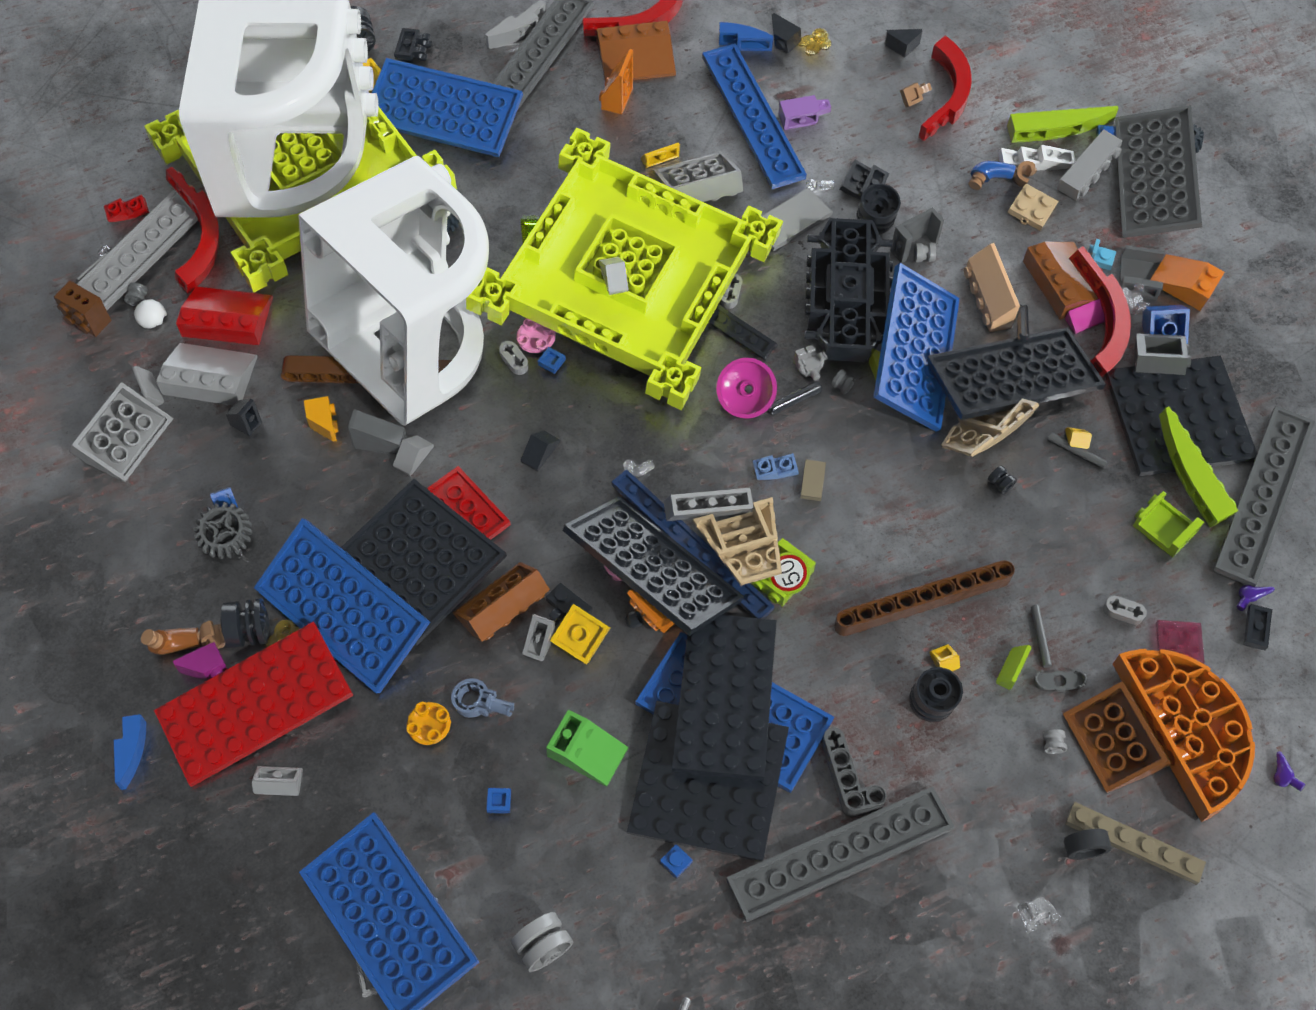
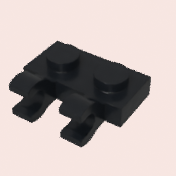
M402 28L394 52L395 59L413 61V58L416 57L420 61H427L428 54H425L426 48H431L432 41L429 40L431 35L429 33L420 34L419 29Z

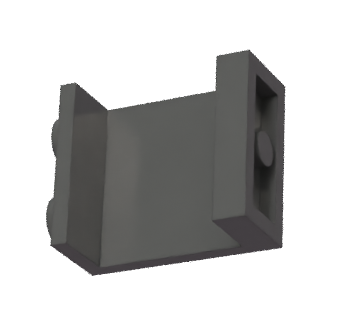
M932 207L895 227L893 245L890 251L900 263L908 260L911 244L926 235L932 243L938 244L944 223L942 215L937 213Z
M1125 246L1121 256L1119 285L1124 295L1158 299L1163 289V282L1150 279L1160 265L1165 251Z

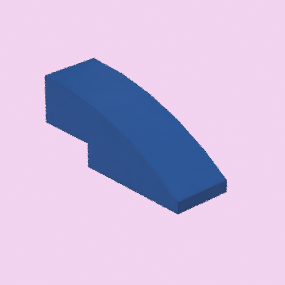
M719 22V45L736 43L739 51H772L773 35L743 24Z
M141 714L122 717L123 738L114 740L115 784L121 790L127 789L143 754L146 739V721Z

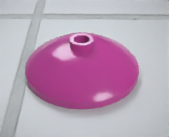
M740 358L729 363L720 373L716 388L720 404L728 413L739 418H755L765 413L772 406L777 394L776 378L772 370L762 361L754 358ZM747 386L752 387V391L750 393H746L745 388Z

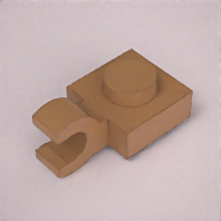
M917 82L901 89L900 93L905 107H910L924 100L922 94L932 90L930 82L920 85Z

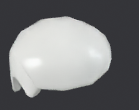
M153 299L143 300L134 310L137 324L145 329L161 325L164 316H167L164 306Z

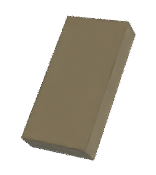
M805 460L801 499L821 501L826 462Z

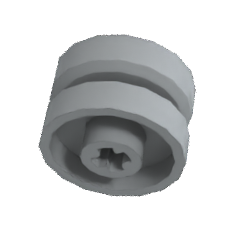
M555 912L547 913L527 924L511 940V944L517 954H525L522 961L529 972L540 970L563 955L573 944V940L567 930H559L562 923Z

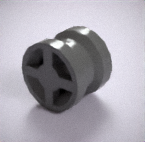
M130 283L127 287L128 293L124 298L125 302L136 307L145 300L144 296L147 295V288L139 283Z
M842 369L834 377L831 386L839 388L841 393L846 395L853 387L856 378L848 376L846 371Z

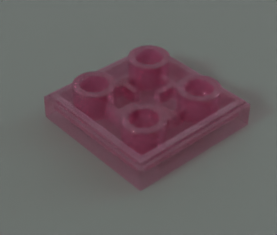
M1157 620L1158 651L1164 649L1178 652L1194 658L1203 664L1205 663L1201 623Z

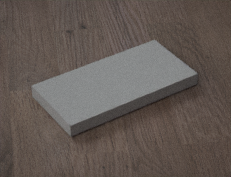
M807 188L764 214L762 217L766 219L771 215L783 221L780 235L775 244L772 245L771 250L773 252L829 218L832 216V210Z

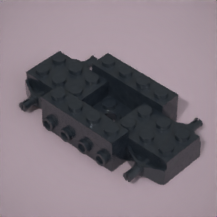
M829 218L819 235H807V243H818L821 248H812L811 256L807 255L806 267H809V271L806 273L808 287H806L805 299H808V303L805 306V315H808L807 330L814 331L805 330L804 339L818 340L819 345L827 355V360L867 362L868 358L872 356L878 347V344H881L883 341L891 293L890 288L892 287L893 276H890V272L893 271V261L890 260V253L877 252L880 247L892 248L893 239H881L873 220ZM852 282L855 286L849 287L845 283Z

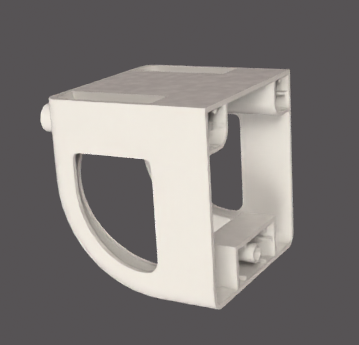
M199 0L181 95L179 117L216 217H282L301 213L332 198L355 174L363 154L367 117H377L379 106L377 93H369L368 91L373 90V69L371 66H363V63H367L368 59L366 38H357L356 35L361 33L360 10L351 9L349 0ZM281 133H331L344 135L341 157L326 173L300 186L269 191L277 135Z
M414 156L300 213L299 228L307 331L401 425L409 424L462 390L475 374L483 352L484 334L481 320L478 314L466 309V297L474 291L484 276L489 258V240L480 214L451 185V178L447 169L442 164H436L431 167L421 157ZM452 213L461 223L465 243L457 261L448 268L446 245L449 244L450 238L447 232V217ZM444 317L455 331L460 349L453 360L438 373L440 330ZM378 330H380V340L374 335Z

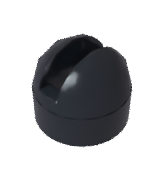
M636 609L626 615V625L629 628H638L643 625V619Z

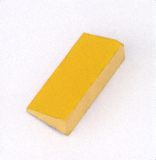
M678 142L646 153L641 157V161L645 168L677 158L679 157L680 144Z

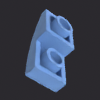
M794 453L778 458H773V455L753 460L757 480H772L799 475Z

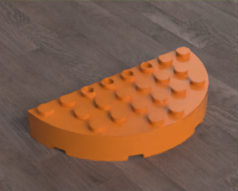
M1138 649L1119 654L1112 665L1121 681L1128 687L1172 764L1169 766L1201 823L1212 818L1226 807L1242 790L1253 767L1255 757V742H1253L1251 732L1253 728L1242 701L1223 678L1220 679L1210 671V667L1187 655L1164 649L1159 651Z

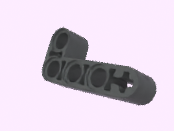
M836 727L827 729L822 740V748L843 813L848 817H857L880 810L886 801V791L878 785L861 788L843 732ZM841 758L845 764L839 765L834 759ZM847 779L852 785L845 786L841 783V780ZM869 796H878L880 802H873ZM848 801H856L859 807H850Z

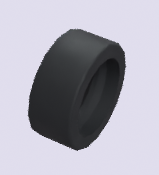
M1105 829L1082 830L1064 838L1067 856L1073 860L1099 857L1107 854L1112 849L1108 831Z

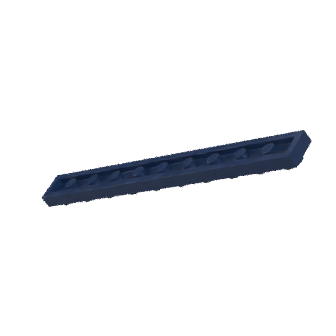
M627 469L611 481V486L641 514L744 595L739 605L753 618L764 619L774 610L775 606L750 583L740 585L717 553L682 520L667 521L664 503Z

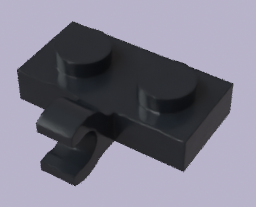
M559 583L546 596V601L555 607L549 614V620L554 621L555 626L566 616L573 604L589 614L593 610L589 604L562 583Z

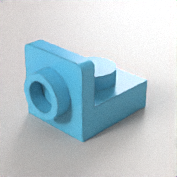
M1096 239L1094 245L1090 244L1088 252L1100 268L1111 270L1116 251L1099 247L1100 239Z

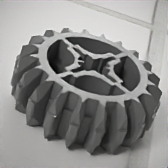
M225 502L220 507L215 503V509L207 507L208 513L200 512L202 519H196L195 521L199 526L193 527L194 532L197 533L194 535V539L198 541L197 546L203 548L202 551L205 554L209 553L212 558L218 554L219 559H223L225 554L228 558H231L232 552L239 555L238 549L240 547L246 549L244 542H250L251 539L247 535H251L253 531L249 528L252 526L251 521L248 520L249 516L247 513H243L244 511L241 507L237 508L233 503L228 507V504ZM233 518L239 521L238 532L232 528ZM224 528L227 529L225 532H223V531H222V533L219 532V531H221L222 529L224 530ZM208 529L214 533L213 543L208 541Z

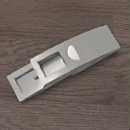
M539 0L525 12L519 14L516 19L510 15L493 29H490L485 34L487 48L492 49L506 46L526 38L546 12L545 2Z

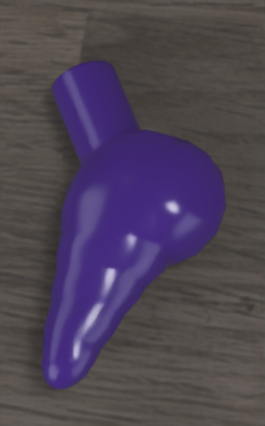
M1242 586L1239 589L1241 600L1236 608L1244 611L1250 602H1255L1263 596L1274 592L1275 588L1272 586Z
M1278 751L1276 754L1277 768L1273 777L1274 782L1280 787H1286L1290 784L1301 792L1306 784L1295 778L1294 771L1282 752Z

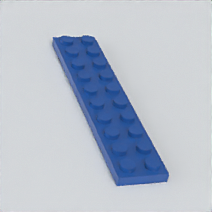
M736 43L703 52L702 58L771 189L805 180L807 174Z

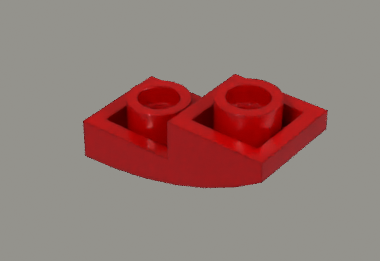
M142 194L126 202L120 198L104 205L109 222L130 220L149 213L146 199Z

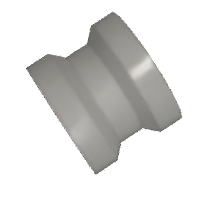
M1054 729L1043 732V739L1046 741L1044 746L1045 753L1060 754L1067 751V744L1064 743L1065 731Z

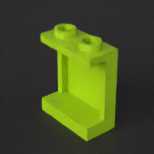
M1163 491L1159 496L1155 494L1148 501L1147 504L1149 506L1146 509L1142 507L1135 514L1134 517L1137 519L1133 526L1173 558L1200 530L1204 521L1197 517L1192 522L1164 499L1167 493Z
M782 538L778 542L779 553L794 552L801 555L809 564L811 576L816 562ZM768 578L750 583L758 591L761 590L765 593L771 602L778 603L782 607L794 595H786L770 583Z

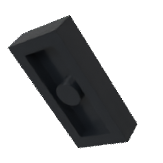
M1254 604L1249 605L1244 637L1245 646L1264 651L1268 648L1273 609Z

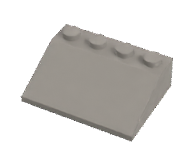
M723 151L653 169L658 182L702 202L716 201L720 197L735 196L737 193L743 192L741 170Z
M179 343L163 363L156 383L162 395L233 406L238 400H243L257 355Z
M121 382L71 445L69 452L85 463L126 482L174 418Z

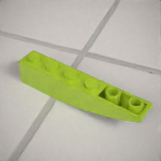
M1118 106L1015 113L1010 114L1007 128L1011 143L1065 138L1096 129L1098 125H1106L1114 121L1119 108Z
M1170 407L1165 408L1159 415L1170 458L1185 490L1211 528L1230 518L1239 510L1236 507L1235 501L1225 491L1223 483L1213 473L1211 465L1203 458L1199 447L1191 440L1189 432L1179 422L1177 414Z

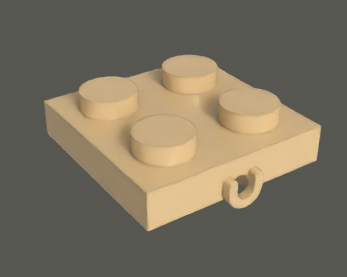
M1025 184L1008 213L1018 218L1021 224H1029L1041 231L1059 201Z

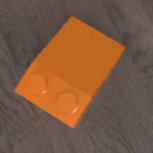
M633 49L628 50L613 69L610 77L606 78L604 91L601 90L599 95L602 110L618 114L623 113L633 90Z
M1166 254L1150 280L1163 282V291L1200 311L1225 272L1208 262Z

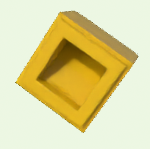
M1065 428L1067 440L1071 447L1089 448L1092 437L1090 432L1078 428Z
M949 644L929 652L936 667H943L951 671L960 668L959 655Z

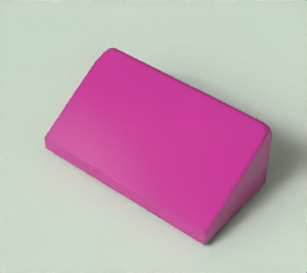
M1100 299L1068 311L1065 320L1075 334L1105 322Z

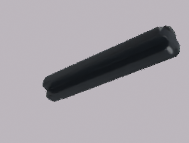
M1021 304L1017 312V336L1020 342H1027L1029 337L1028 306H1022Z
M815 381L774 401L768 410L772 415H775L820 393L822 385Z

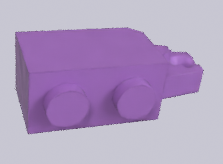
M815 95L780 101L778 114L784 130L815 125L820 115L831 112V105L828 99L816 100Z

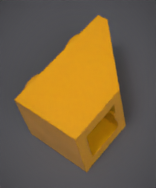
M328 396L304 400L309 427L329 440L337 441L336 433L339 432L337 420H333V416L336 415L335 404H330Z

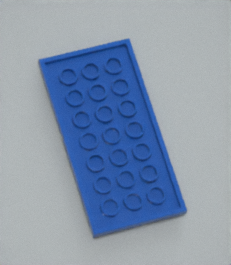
M386 58L372 93H377L378 106L398 132L495 157H500L523 97L521 90Z
M899 263L894 268L873 397L936 432L942 427L946 394L926 360L929 355L952 351L960 298Z
M303 518L254 587L256 591L299 628H303L314 621L333 657L375 693H381L430 624V621L312 523Z
M679 633L635 701V705L651 714H654L656 701L679 705L687 641L685 633ZM772 682L769 723L789 727L778 786L791 793L821 743L825 731L832 724L834 716Z
M375 812L299 872L389 1010L424 1009L479 963V960Z

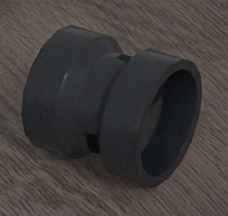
M1003 465L997 467L988 476V480L992 484L997 485V489L1001 494L1008 492L1017 482L1013 475L1007 473V469Z

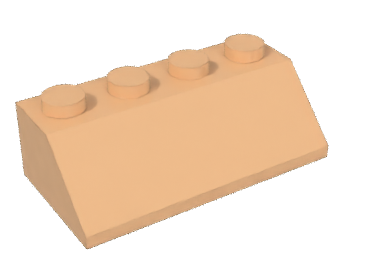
M992 243L970 257L964 268V275L966 279H969L971 293L975 294L977 308L982 312L983 323L985 326L987 325L989 333L1012 328L1020 307L997 248Z

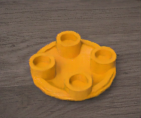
M419 702L408 716L406 729L411 738L419 744L432 745L438 743L446 737L450 730V714L444 706L438 703Z

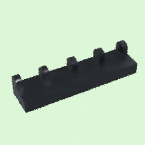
M719 304L709 320V323L765 360L771 351H774L778 346L775 341Z

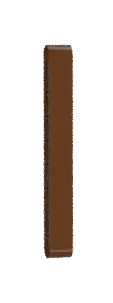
M289 355L283 358L281 378L287 382L360 384L334 357ZM438 360V373L452 360Z
M1006 560L998 561L842 610L837 614L834 625L835 631L841 636L852 635L1004 587L1010 583L1014 575V565ZM1000 571L1006 573L1007 575L1000 574ZM980 578L987 579V582L982 581ZM960 584H966L968 588H964ZM940 590H946L949 594H944ZM920 596H926L929 600H924ZM901 602H906L909 606H903ZM881 608L888 609L889 613L883 612ZM865 614L869 616V619H864L861 615ZM841 621H847L850 625H843Z

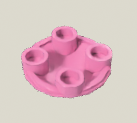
M526 318L517 331L516 339L518 345L523 350L529 353H540L552 346L556 333Z

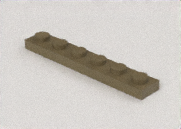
M1077 802L1072 804L1065 825L1078 831L1105 829L1108 831L1111 846L1195 885L1200 882L1206 864L1205 861Z

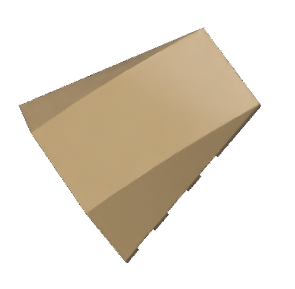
M1021 399L1011 410L960 420L958 417L959 423L957 426L952 427L941 445L945 449L973 457L1000 442L1031 417L1039 404L1034 401Z
M773 497L753 502L754 508L752 512L716 522L713 514L693 519L694 524L740 585L782 574Z

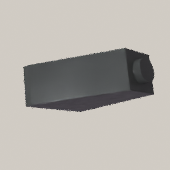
M357 410L352 412L348 429L355 449L397 455L402 440L409 438V436H406L404 427Z

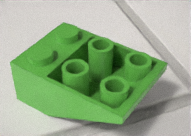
M568 710L547 745L546 750L547 757L607 787L628 747L590 720Z

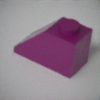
M215 642L173 661L179 673L205 681L228 669Z

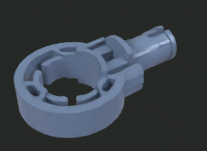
M469 678L459 682L451 694V701L455 710L464 717L471 718L479 715L487 717L492 712L510 717L512 715L510 711H514L513 702L497 699L496 691L488 689L478 679ZM468 687H471L473 691H478L480 696L473 705L467 706L462 704V698L466 692H469Z

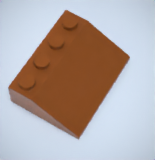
M667 21L597 29V45L605 81L607 77H610L613 69L629 49H633V81L676 76L671 35Z
M1042 242L1027 248L1023 262L1060 320L1064 319L1068 311L1098 300L1092 288L1069 260V257L1078 250L1075 243Z
M1122 681L1063 713L1107 793L1150 776L1172 764L1128 687Z

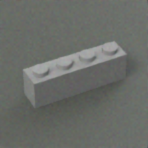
M1103 129L1060 179L1057 190L1075 201L1080 196H1085L1090 188V184H1095L1102 170L1106 171L1111 164V160L1113 158L1116 159L1120 155L1122 140Z
M750 488L670 495L664 500L667 521L695 519L713 514L714 517L746 514L754 508Z

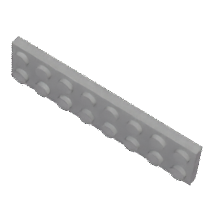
M174 189L89 271L77 285L100 297L106 310H108L127 291L128 285L135 283L198 221V218Z

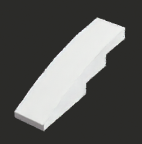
M1041 145L1038 149L1021 146L1018 151L1001 148L998 152L999 162L1016 165V168L1023 161L1033 162L1037 170L1068 169L1076 162L1074 151Z

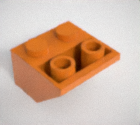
M632 589L627 592L631 597L629 603L655 631L660 629L665 633L675 624Z

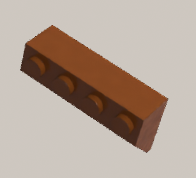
M519 562L455 610L453 614L474 638L482 642L493 637L494 632L501 627L510 624L511 619L527 611L528 606L544 598L545 593L550 589L538 569Z

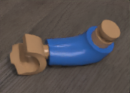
M983 161L971 170L970 174L972 177L968 185L974 190H980L982 185L992 178L1012 179L1013 177L1015 183L1023 188L1029 179L1025 178L1022 174L1027 177L1033 176L1037 169L1031 161H1023L1017 168L1016 165Z

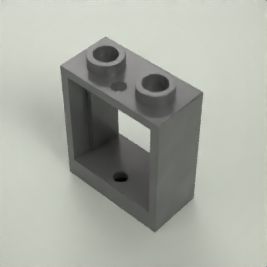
M1136 333L1134 345L1135 372L1185 375L1186 368L1191 365V355H1189L1190 344H1186V336Z

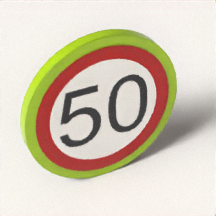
M785 552L780 554L782 574L769 577L768 580L786 595L796 594L803 590L809 582V564L797 553Z

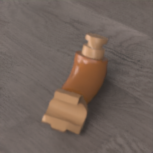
M210 620L201 624L200 629L198 627L156 631L147 629L141 636V642L147 645L148 650L160 655L201 646L204 647L212 642L216 643L218 649L225 646L221 624L213 625V622Z

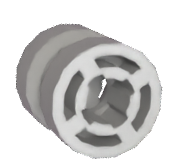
M915 243L914 261L922 262L927 260L928 262H935L936 244L928 243L923 245L922 243Z

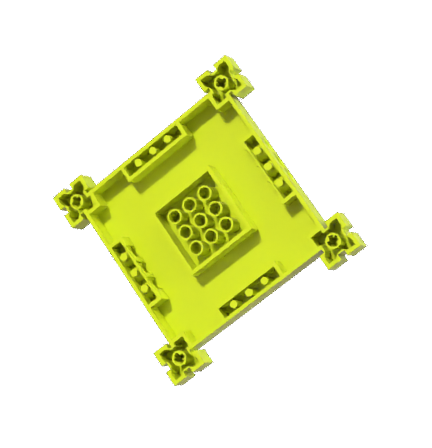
M380 107L378 108L377 117H367L363 154L355 174L334 196L417 156ZM179 110L165 115L166 120L161 123L157 119L144 125L150 142L158 150L165 164L168 165L180 159L183 155L203 184L180 122ZM281 133L277 135L269 191L300 186L326 173L341 157L344 135L331 133ZM436 150L422 156V159L431 167L436 164H442L450 175L451 185L457 189L455 174L447 164H443V159ZM300 213L282 217H225L244 244L231 251V255L236 268L245 277L247 284L253 292L268 286L267 282L271 278L276 282L289 275L284 259L301 251Z
M576 128L570 137L569 144L566 143L559 154L558 168L569 174L501 279H499V272L487 267L478 286L466 297V309L478 315L486 312L487 319L501 326L509 315V310L649 375L645 394L658 400L664 396L668 398L667 404L682 410L689 398L690 391H693L699 380L702 368L687 361L689 355L748 251L751 252V257L765 262L772 245L775 244L780 235L783 221L771 215L766 219L761 216L762 211L749 205L742 219L730 215L609 160L610 142L596 137L594 141L590 139V133ZM619 257L625 261L629 290L628 292L609 295L600 269L599 260Z

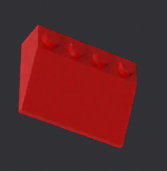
M196 286L181 306L176 325L182 337L259 346L273 296Z

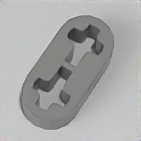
M735 274L720 301L721 305L726 309H732L738 303L742 288V278L739 275ZM732 282H736L734 288H731ZM732 295V299L727 301L728 296Z
M503 342L499 347L502 360L514 374H525L528 370V360L514 342ZM506 349H508L509 351L512 350V355H510V353H509L508 351L505 352V350H506ZM515 361H517L520 365L522 364L523 366L520 367L519 365H516Z
M1119 596L1109 597L1104 604V611L1108 616L1129 624L1138 625L1142 623L1147 615L1143 605ZM1113 603L1116 604L1117 610H1114V609H1113V606H1112ZM1134 610L1137 611L1138 617H1134Z

